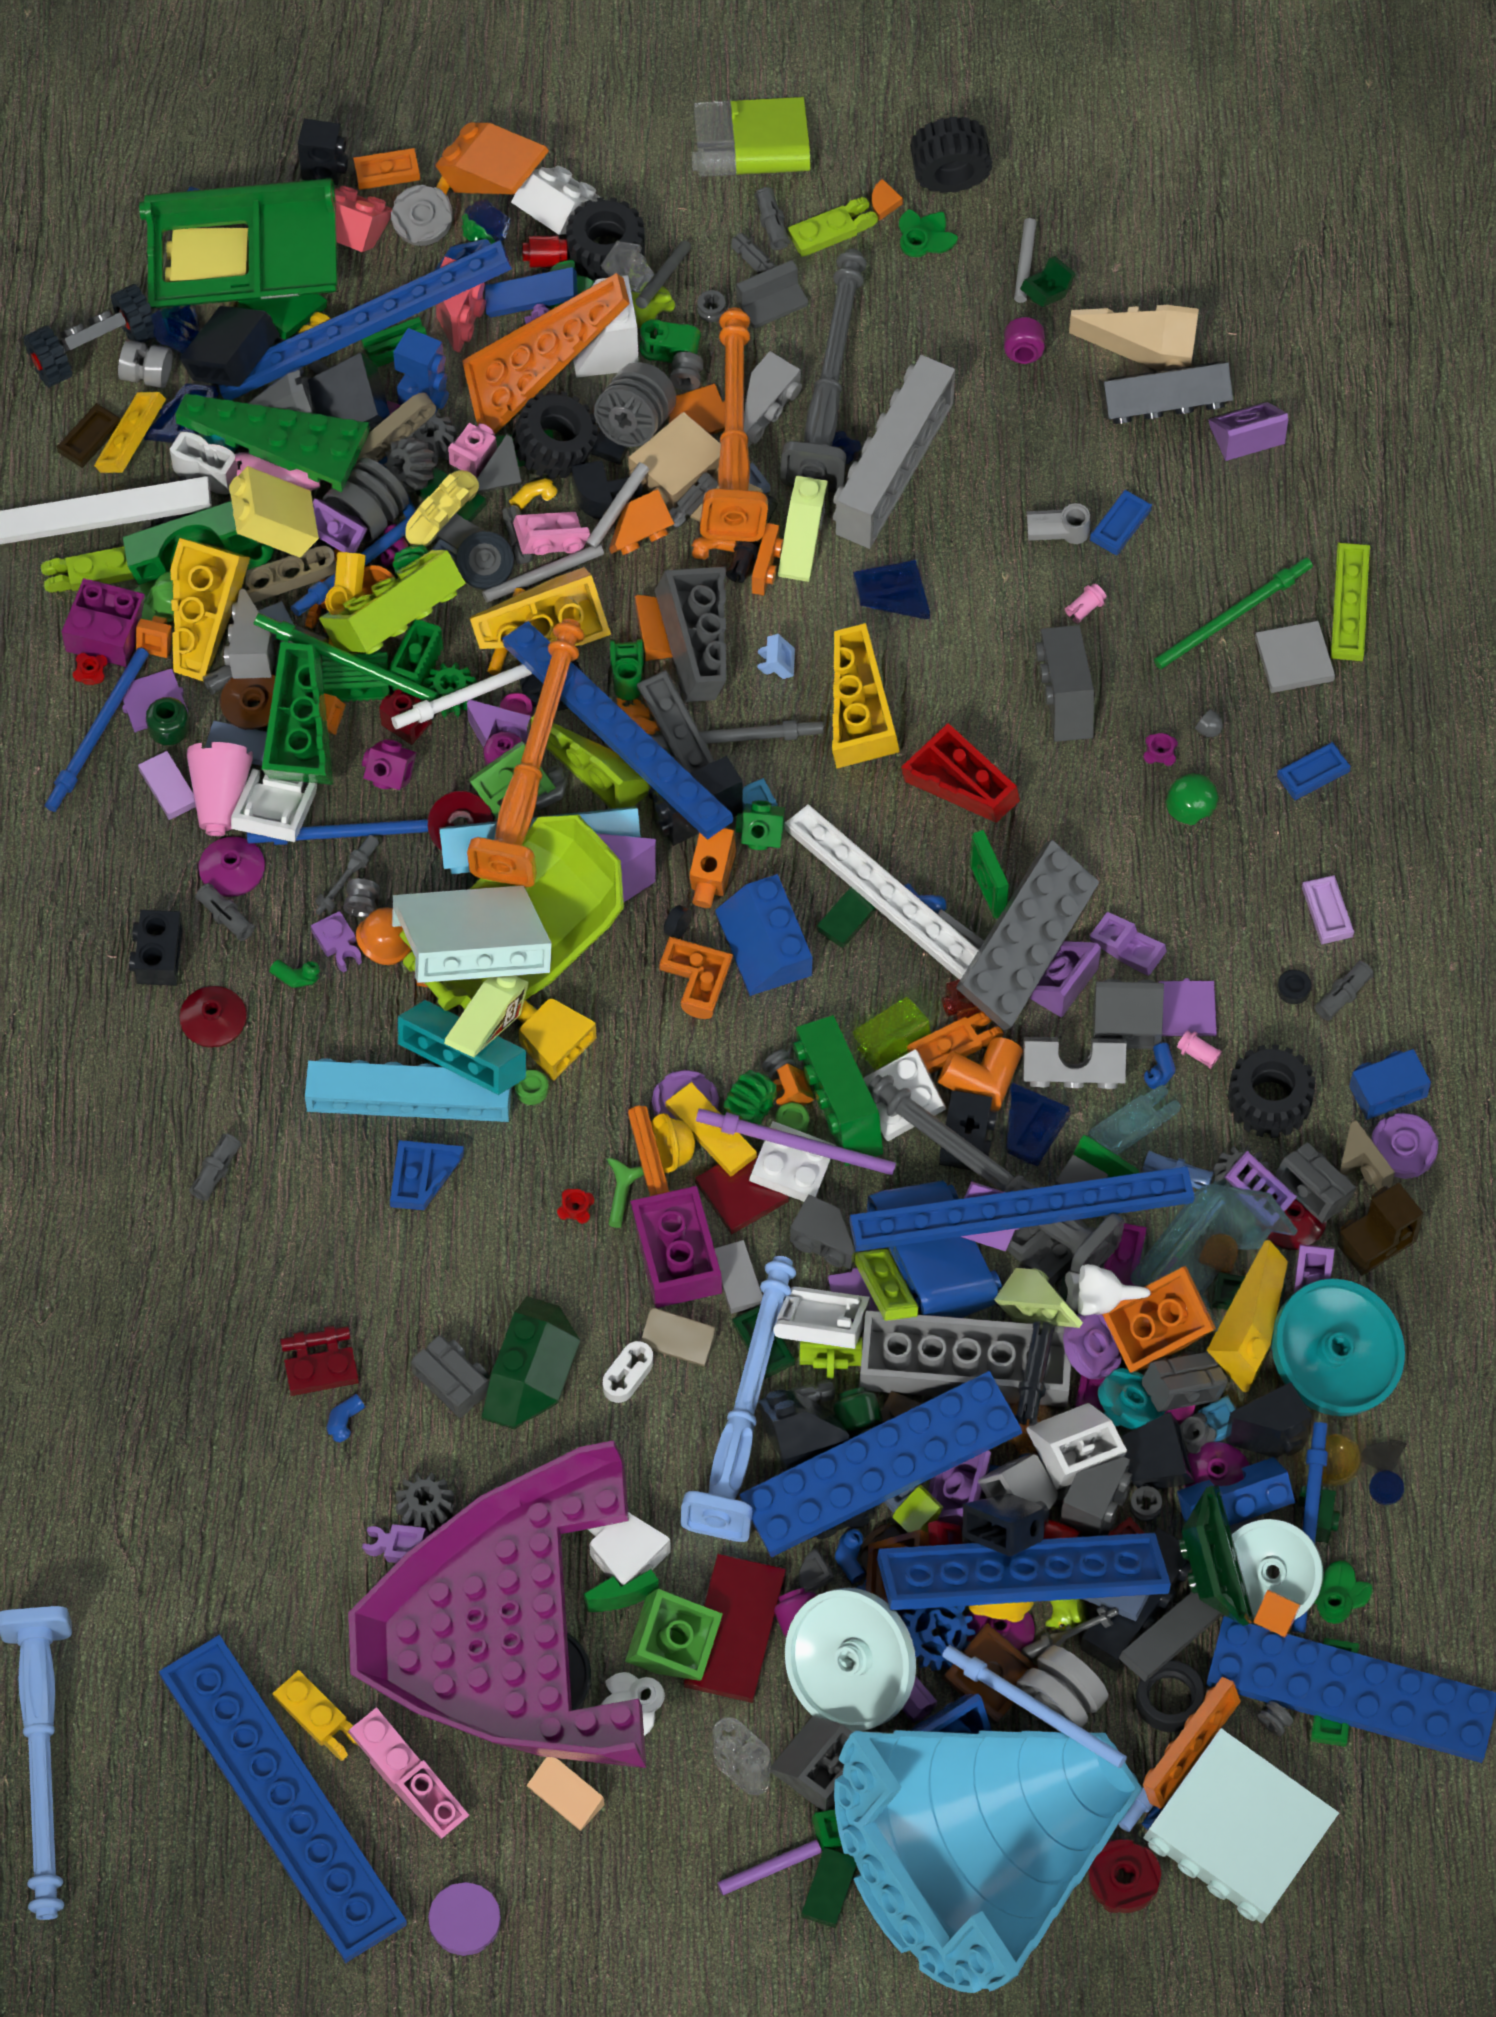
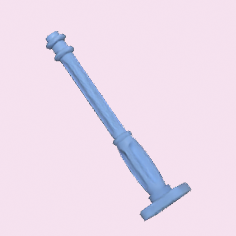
M775 1256L773 1261L768 1262L765 1266L768 1278L760 1285L763 1297L734 1409L727 1415L728 1421L721 1434L714 1456L709 1481V1492L688 1491L683 1498L680 1523L683 1528L689 1531L737 1542H745L749 1539L752 1525V1507L743 1501L735 1499L742 1486L749 1463L753 1429L757 1423L754 1414L775 1337L774 1326L784 1299L792 1293L791 1288L788 1286L789 1280L796 1276V1270L792 1266L793 1261L787 1257Z

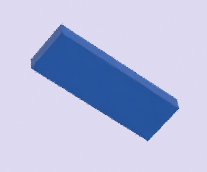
M571 267L485 285L486 314L492 318L531 310L537 304L550 306L564 303L577 296V272Z

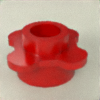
M80 653L76 656L77 668L72 674L75 681L86 685H96L104 681V667L108 664L107 658L104 655L95 657L88 656L86 653Z
M580 1189L564 1190L562 1192V1205L557 1209L558 1217L562 1220L574 1219L580 1224L587 1223L590 1220V1206L595 1202L594 1196ZM578 1204L579 1207L575 1209L573 1208V1205Z

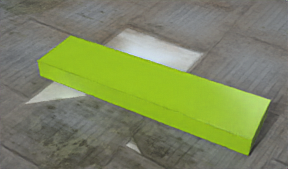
M1337 544L1331 659L1363 661L1370 545Z

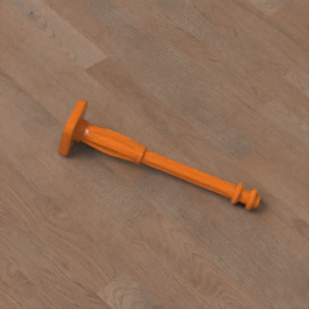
M733 307L724 312L719 319V324L722 328L719 339L725 346V432L720 437L719 489L708 490L703 497L700 533L708 539L753 542L760 540L764 535L768 512V498L762 492L748 491L750 461L748 436L744 432V346L750 340V333L747 330L750 325V317L742 309Z
M563 619L562 623L556 624L553 628V633L557 640L548 645V651L552 657L521 763L514 768V774L501 804L494 840L482 837L470 840L467 850L469 869L478 878L515 886L524 885V887H532L534 885L537 875L535 855L531 849L522 846L531 825L536 808L539 785L543 776L540 767L571 661L579 657V650L575 647V644L583 641L585 637L580 623L576 620Z

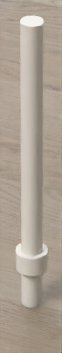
M521 664L428 702L424 700L414 704L413 709L392 717V724L395 729H399L416 721L423 723L434 718V714L527 677L532 673Z

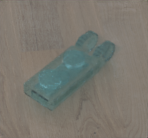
M1159 1085V1087H1156V1089H1153L1146 1095H1140L1090 1129L1088 1136L1114 1154L1119 1155L1161 1126L1163 1122L1176 1115L1181 1109V1105L1177 1100H1174L1156 1112L1153 1106L1163 1100L1168 1094L1167 1088L1164 1085Z

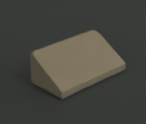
M652 1307L648 1314L641 1342L648 1344L652 1351L705 1367L716 1339V1328Z

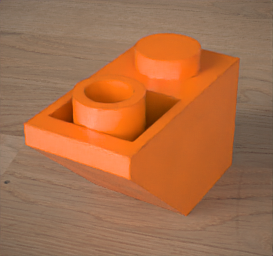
M658 489L625 505L609 546L611 554L621 551L622 555H626L640 548L638 542L649 537L650 541L654 542L668 535L666 529L674 525V522Z

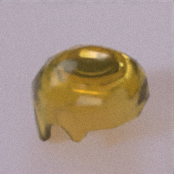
M1342 1434L1327 1435L1325 1451L1328 1452L1327 1466L1323 1467L1322 1483L1332 1487L1346 1485L1357 1476L1362 1461L1359 1447L1355 1441Z

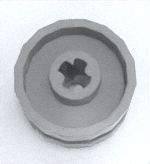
M1056 1645L1049 1646L1037 1659L1038 1669H1028L1017 1681L1016 1685L1019 1689L1081 1728L1087 1723V1713L1097 1712L1108 1699V1692L1099 1677L1074 1654Z

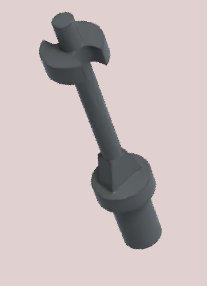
M369 835L358 850L351 852L349 855L350 861L347 866L348 869L325 898L322 894H319L315 902L319 907L315 912L318 915H321L325 908L329 912L335 908V903L332 899L352 873L367 866L369 863L368 857L379 844L377 838Z
M1103 1605L1097 1608L1099 1616L1063 1633L1051 1634L1046 1632L1041 1635L1040 1640L1021 1648V1652L1031 1660L1040 1656L1049 1646H1060L1065 1642V1639L1099 1623H1102L1105 1628L1113 1625L1110 1618L1118 1615L1119 1611L1117 1608L1109 1611Z

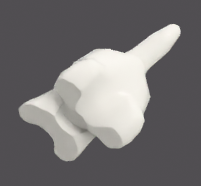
M1082 1265L1080 1274L1069 1271L1065 1276V1283L1068 1288L1066 1303L1075 1313L1078 1312L1084 1316L1109 1313L1122 1300L1141 1299L1151 1294L1148 1288L1121 1284L1111 1270L1100 1268L1096 1265Z

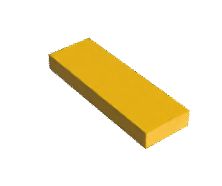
M137 392L94 465L100 473H123L166 400L160 392Z
M692 1082L665 1101V1107L677 1120L685 1122L690 1127L694 1138L730 1177L757 1157L755 1149L740 1133L735 1132L734 1135L723 1133L721 1128L695 1121L699 1108L721 1113Z

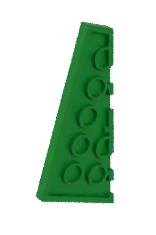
M185 394L176 411V423L206 436L215 434L224 438L225 444L234 448L239 444L248 448L249 454L289 471L298 469L308 473V479L319 482L321 479L332 483V489L339 492L343 491L370 433L368 422L215 399L200 395Z

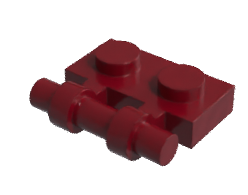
M334 1325L324 1327L323 1331L304 1334L303 1331L294 1332V1336L280 1339L283 1352L296 1350L298 1356L284 1360L291 1396L359 1383L353 1348L338 1349L337 1344L339 1341L351 1339L348 1326L334 1328ZM327 1344V1352L308 1355V1347Z

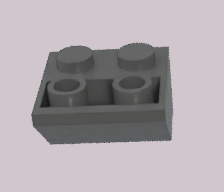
M1107 979L1103 982L1096 981L1093 1004V1038L1125 1039L1127 1043L1126 1049H1153L1155 1045L1160 1044L1163 1023L1164 983H1155L1152 980L1121 982L1117 979Z
M1121 1457L1077 1472L1063 1501L1060 1523L1082 1531V1537L1102 1536L1103 1534L1108 1536L1117 1518L1115 1513L1118 1505H1124L1131 1488L1129 1484L1133 1474L1128 1472L1130 1459Z
M813 1715L772 1764L769 1771L819 1809L828 1811L835 1802V1779L843 1775L844 1764L839 1761V1756L845 1742L853 1732L840 1723Z

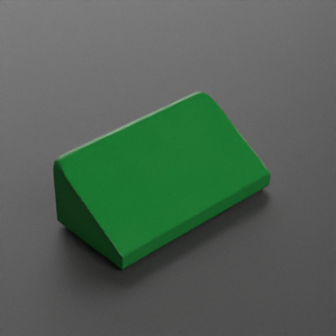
M1087 1135L1081 1137L1073 1154L1107 1173L1108 1178L1138 1174L1140 1172L1139 1169Z

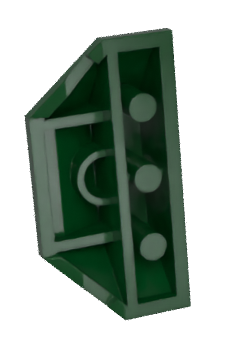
M526 1296L515 1310L491 1373L482 1420L515 1430L523 1425L524 1422L559 1403L580 1345L579 1337L560 1306Z
M1219 1485L1206 1487L1182 1529L1183 1538L1179 1539L1182 1556L1184 1559L1189 1558L1192 1572L1188 1573L1190 1588L1193 1594L1198 1593L1199 1599L1242 1626L1253 1623L1254 1616Z

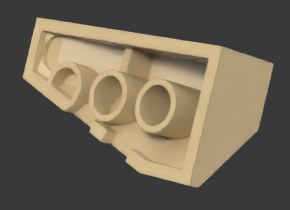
M1157 305L1156 311H1140L1139 306L1128 307V312L1114 313L1108 308L1071 310L1069 333L1157 371L1191 366L1199 309L1174 305Z

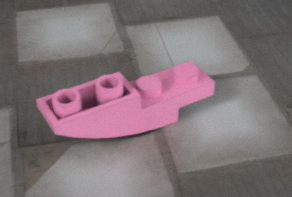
M377 1707L349 1729L348 1733L370 1758L371 1765L407 1806L440 1839L469 1817L466 1810L427 1763L417 1757Z

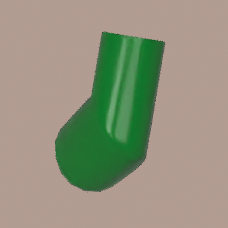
M278 959L269 970L272 975L291 988L313 985L320 977V967L313 961L304 963L302 968L293 969Z

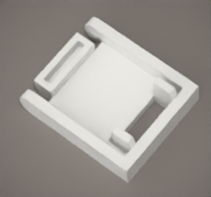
M252 769L231 816V829L295 842L315 797L317 783H308L305 793H303L304 782L270 779L265 774L263 784H259L260 770Z
M803 1287L791 1288L792 1293L790 1296H786L778 1314L777 1322L774 1326L775 1336L783 1339L855 1349L865 1324L866 1311H870V1297Z

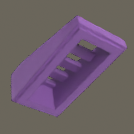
M1248 1151L1243 1153L1224 1176L1268 1223L1276 1222L1297 1197ZM1248 1164L1252 1169L1241 1181L1237 1176ZM1257 1174L1260 1177L1259 1181L1252 1189L1248 1188L1247 1185ZM1266 1183L1269 1188L1259 1198L1256 1194ZM1275 1193L1278 1197L1269 1207L1266 1202Z

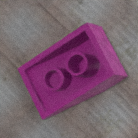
M697 1186L631 1200V1209L655 1308L722 1294V1275Z

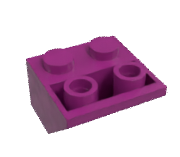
M83 578L62 629L66 652L77 655L86 653L88 656L95 657L104 655L108 663L127 667L136 646V626L142 618L145 594Z

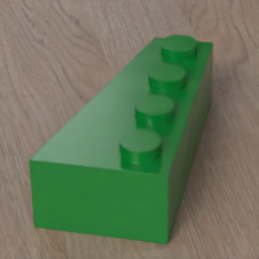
M281 642L262 770L270 779L333 785L321 656L313 645Z
M834 1015L797 1026V1041L793 1042V1049L797 1060H803L804 1073L807 1082L814 1087L817 1103L824 1112L836 1145L874 1157L883 1155L879 1111ZM844 1162L845 1167L852 1165Z

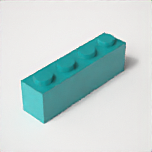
M427 1000L420 1002L398 1016L399 1045L497 1095H500L526 1078V1050L499 1036L492 1040L475 1057H471L444 1044L445 1038L460 1017L449 1011H444L443 1008Z

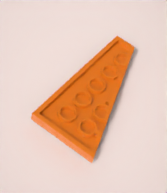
M615 273L462 360L477 426L485 424L496 434L526 405L530 398H533L630 304L622 276Z

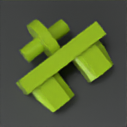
M859 1337L855 1349L800 1341L799 1365H813V1368L827 1369L828 1379H834V1369H848V1366H861L862 1337Z

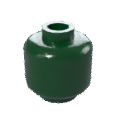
M162 697L151 703L146 711L147 730L150 737L156 743L175 745L186 738L190 725L188 712L185 705L178 699Z
M859 1387L838 1395L839 1400L834 1403L833 1410L836 1418L848 1432V1435L856 1437L882 1424L883 1417L877 1397L873 1392H866L865 1387Z

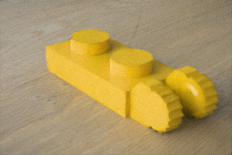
M298 1670L272 1693L273 1698L321 1746L325 1745L340 1761H343L348 1754L344 1746L332 1736L341 1730L352 1743L358 1745L348 1733L353 1725L347 1721V1717L301 1671Z

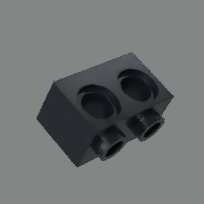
M304 118L297 143L302 180L332 178L334 185H338L341 173L346 174L349 158L348 155H344L347 139L342 137L341 124Z
M140 910L139 922L133 923L132 931L133 942H137L136 952L131 951L129 957V970L135 972L137 984L177 986L183 935V922L180 911ZM156 930L164 931L160 935H151ZM151 960H160L156 965L147 964Z

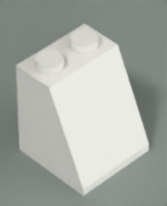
M628 275L622 277L624 278L630 304L573 358L576 378L618 373L626 365L638 362L637 323ZM607 278L596 279L592 287Z

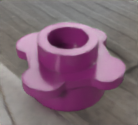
M1164 733L1151 734L1146 737L1145 743L1148 747L1147 752L1143 756L1146 763L1153 764L1158 762L1164 763L1166 766H1171L1175 763L1174 749L1177 747L1178 742L1174 737Z

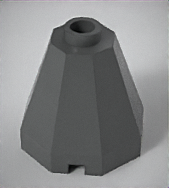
M302 367L290 370L247 403L316 414L308 384L309 379L308 377L300 378L304 373Z

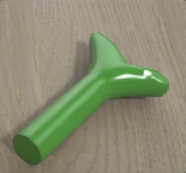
M608 1158V1164L613 1169L616 1177V1188L608 1224L611 1227L620 1228L622 1226L629 1187L635 1180L644 1176L642 1166L629 1168L614 1158Z

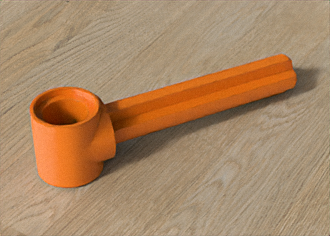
M634 1106L628 1110V1116L649 1196L667 1193L669 1188L648 1109L646 1106Z

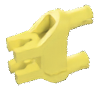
M458 470L449 474L439 487L419 506L409 519L405 529L406 539L411 546H428L436 538L437 533L467 501L470 502L476 496L479 483L473 474L464 470Z

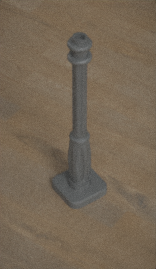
M855 249L845 250L836 259L839 269L834 273L833 280L838 286L821 377L814 384V392L808 409L804 442L790 441L783 446L780 480L789 487H794L796 476L828 481L829 493H836L839 486L844 485L846 454L842 449L832 447V442L838 420L839 400L842 391L839 377L856 289L860 288L864 282L861 272L867 266L866 259L862 256L861 252Z
M877 1075L868 1085L875 1104L882 1102L887 1106L888 1116L900 1115L998 1190L1012 1192L1038 1188L1025 1180L1022 1175L1015 1177L913 1101L910 1098L911 1091L909 1088L899 1090L893 1086V1076L886 1075L881 1077ZM1112 1213L1097 1228L1093 1226L1089 1228L1080 1219L1037 1225V1227L1072 1249L1074 1256L1070 1272L1080 1274L1082 1265L1090 1264L1101 1268L1116 1251L1121 1242L1125 1221L1117 1214Z

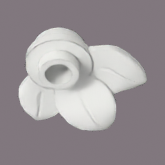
M627 1672L617 1673L608 1678L606 1686L612 1694L601 1705L639 1698L642 1704L645 1736L655 1724V1711L661 1707L664 1701L665 1693L662 1685L653 1678L644 1677L638 1679ZM650 1689V1698L641 1700L642 1691Z

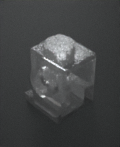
M617 241L601 266L609 277L615 273H618L620 276L628 275L631 292L641 293L650 282L654 273L647 265L646 258L640 254L642 247L639 244Z

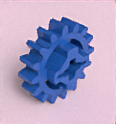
M965 1606L908 1609L911 1614L905 1613L900 1615L910 1633L915 1657L919 1658V1668L927 1667L930 1663L932 1671L940 1670L942 1665L945 1669H948L952 1663L942 1657L946 1647L951 1645L961 1651L969 1644L967 1637L974 1635L975 1630L967 1629L966 1624L971 1622L973 1618L972 1616L963 1617L961 1613L964 1611ZM941 1611L948 1614L951 1617V1619L943 1616L941 1614ZM918 1619H919L920 1625H919L918 1630H917V1632H916V1623H917V1621H918ZM938 1627L941 1634L934 1637L931 1630ZM956 1632V1641L953 1645L952 1640ZM921 1645L931 1649L932 1654L924 1650Z

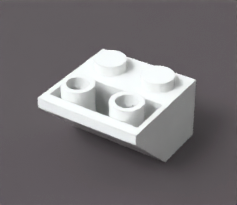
M556 166L555 168L541 167L531 173L515 193L511 203L558 235L566 234L568 219L570 215H575L574 210L578 206L585 207V202L588 200L597 202V198H600V196L596 194V189L593 186L584 182L579 183L573 179L572 173L561 166Z
M1090 1403L1026 1428L1056 1490L1071 1485L1077 1472L1124 1457L1127 1452L1112 1420Z

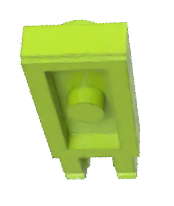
M861 197L851 200L846 206L842 205L788 227V235L800 256L805 257L857 236V233L874 226L879 219L875 212L870 211L862 214V212L868 210L870 204L867 198ZM859 215L854 221L852 220V217Z
M124 546L67 557L65 560L55 558L42 562L40 566L41 572L45 576L52 575L51 578L44 581L45 590L52 593L71 589L72 591H77L83 578L104 584L134 579L127 566ZM68 573L69 577H68V576H65V575H59V574Z

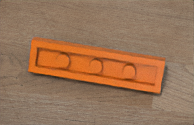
M1221 1677L1216 1686L1208 1690L1204 1702L1195 1714L1188 1717L1184 1729L1175 1741H1171L1168 1744L1164 1756L1159 1763L1146 1774L1143 1787L1151 1805L1160 1809L1164 1807L1217 1732L1241 1701L1233 1681Z

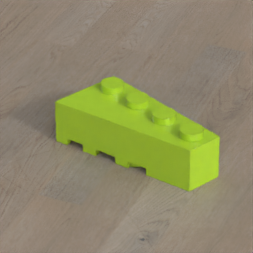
M432 550L398 570L397 575L399 578L391 577L371 586L372 594L363 595L357 599L353 597L343 603L345 610L339 614L331 615L328 612L321 616L319 619L333 645L346 652L374 653L383 647L382 642L385 639L405 632L408 629V623L414 619L419 620L431 614L434 605L454 598L458 594L456 590L466 583L448 550Z

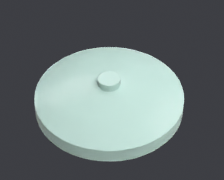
M857 1588L834 1589L819 1594L805 1603L795 1615L789 1627L785 1643V1664L788 1678L795 1695L812 1716L840 1723L850 1731L855 1732L857 1730H869L888 1722L904 1707L915 1681V1650L905 1623L895 1610H890L889 1604L873 1593Z

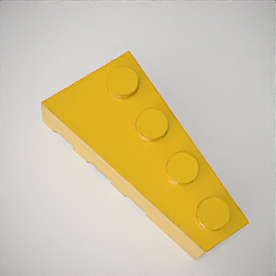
M866 623L834 631L832 753L836 769L899 753L895 729Z

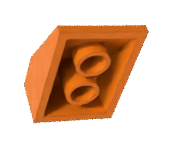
M470 122L460 130V135L453 144L443 151L442 157L435 166L454 193L515 194L549 150L542 144L494 124Z
M1186 1266L1145 1286L1144 1288H1148L1151 1291L1150 1296L1141 1299L1122 1300L1111 1312L1102 1314L1130 1373L1148 1368L1149 1364L1162 1357L1168 1358L1216 1329Z

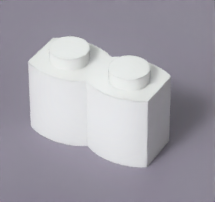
M180 432L170 448L174 472L178 476H185L187 480L208 476L212 492L229 494V485L237 476L238 470L235 454L226 447L208 444L202 437L196 434Z

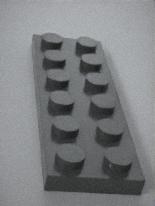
M1053 840L1046 842L957 984L956 989L1003 1030L1011 1028L1098 886L1099 881Z

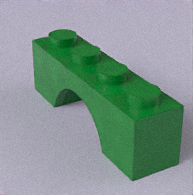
M232 500L123 537L127 566L138 585L156 580L162 574L170 571L179 538L203 544H215L235 553L259 545L258 541L237 534Z

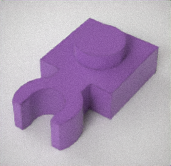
M340 911L311 925V932L325 955L329 957L336 953V962L340 971H347L344 961L347 957H353L358 965L362 963L360 950L352 945L356 943V936Z
M392 1524L390 1533H384L381 1528L370 1526L367 1527V1533L370 1537L378 1538V1540L371 1545L363 1544L362 1548L367 1555L378 1556L384 1553L387 1562L397 1563L407 1552L427 1538L429 1534L426 1528Z

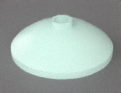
M1264 1519L1248 1523L1232 1534L1254 1619L1267 1590H1271L1301 1604L1295 1620L1306 1613L1316 1601L1323 1582L1322 1560L1311 1538L1297 1526L1275 1519ZM1271 1565L1277 1566L1280 1571L1279 1576L1275 1579L1268 1575V1568Z

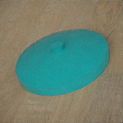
M1344 1279L1319 1280L1304 1286L1289 1297L1276 1316L1271 1340L1275 1366L1284 1384L1286 1385L1291 1382L1304 1404L1308 1407L1332 1416L1358 1415L1379 1405L1396 1388L1405 1362V1345L1402 1331L1390 1308L1368 1288Z

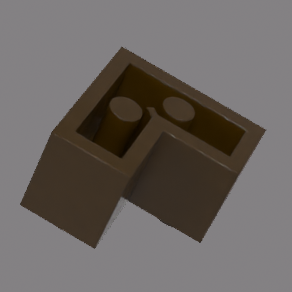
M1399 1182L1390 1188L1384 1186L1372 1195L1367 1215L1359 1220L1353 1218L1341 1227L1337 1246L1360 1275L1363 1276L1417 1242L1424 1213Z

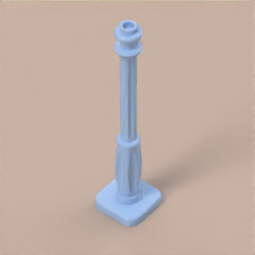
M61 1606L0 1611L1 1640L5 1643L18 1644L20 1646L19 1697L24 1725L23 1734L28 1738L34 1866V1877L28 1880L27 1886L35 1890V1900L29 1903L28 1909L36 1913V1919L38 1920L55 1919L58 1917L57 1912L64 1907V1902L57 1898L56 1890L62 1886L63 1879L56 1875L50 1736L55 1732V1727L53 1726L55 1675L50 1644L55 1640L67 1639L72 1634V1623L68 1609Z

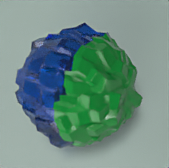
M488 200L476 201L473 205H468L462 216L463 236L470 242L487 239L493 244L499 240L503 241L507 238L506 235L510 229L511 219L499 209H496L494 206L492 207V203Z

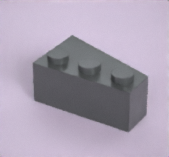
M1080 625L1041 629V642L1035 643L1037 662H1042L1040 664L1041 682L1046 684L1044 686L1046 705H1049L1054 742L1093 738L1094 688Z

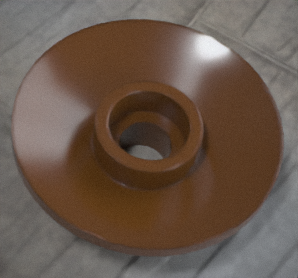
M273 674L272 678L233 679L232 677L226 683L221 693L220 707L228 722L245 730L259 729L268 725L275 676ZM260 701L257 706L250 707L252 702Z

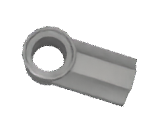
M1069 504L1063 510L1027 511L1028 541L1065 539L1071 544H1080L1090 536V513L1086 506L1082 504ZM1072 522H1080V523H1082V524L1077 525V526L1071 525Z

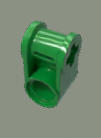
M651 319L644 322L640 328L642 340L639 344V352L645 359L672 363L673 357L677 353H698L701 332L692 325ZM654 328H657V335H654ZM651 345H654L653 352L650 351Z
M637 639L636 642L616 643L615 640H610L614 693L622 700H634L641 695L637 684L642 682V639Z

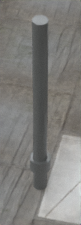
M796 720L783 721L781 725L699 732L705 744L784 737V740H797L798 736L823 734V722L796 723ZM650 735L662 748L668 747L663 735Z

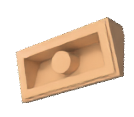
M546 1757L527 1784L531 1791L579 1831L604 1806L603 1796L557 1758Z

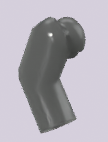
M554 765L546 771V774L556 788L550 793L544 792L537 797L536 811L561 800L565 795L568 778L561 766Z

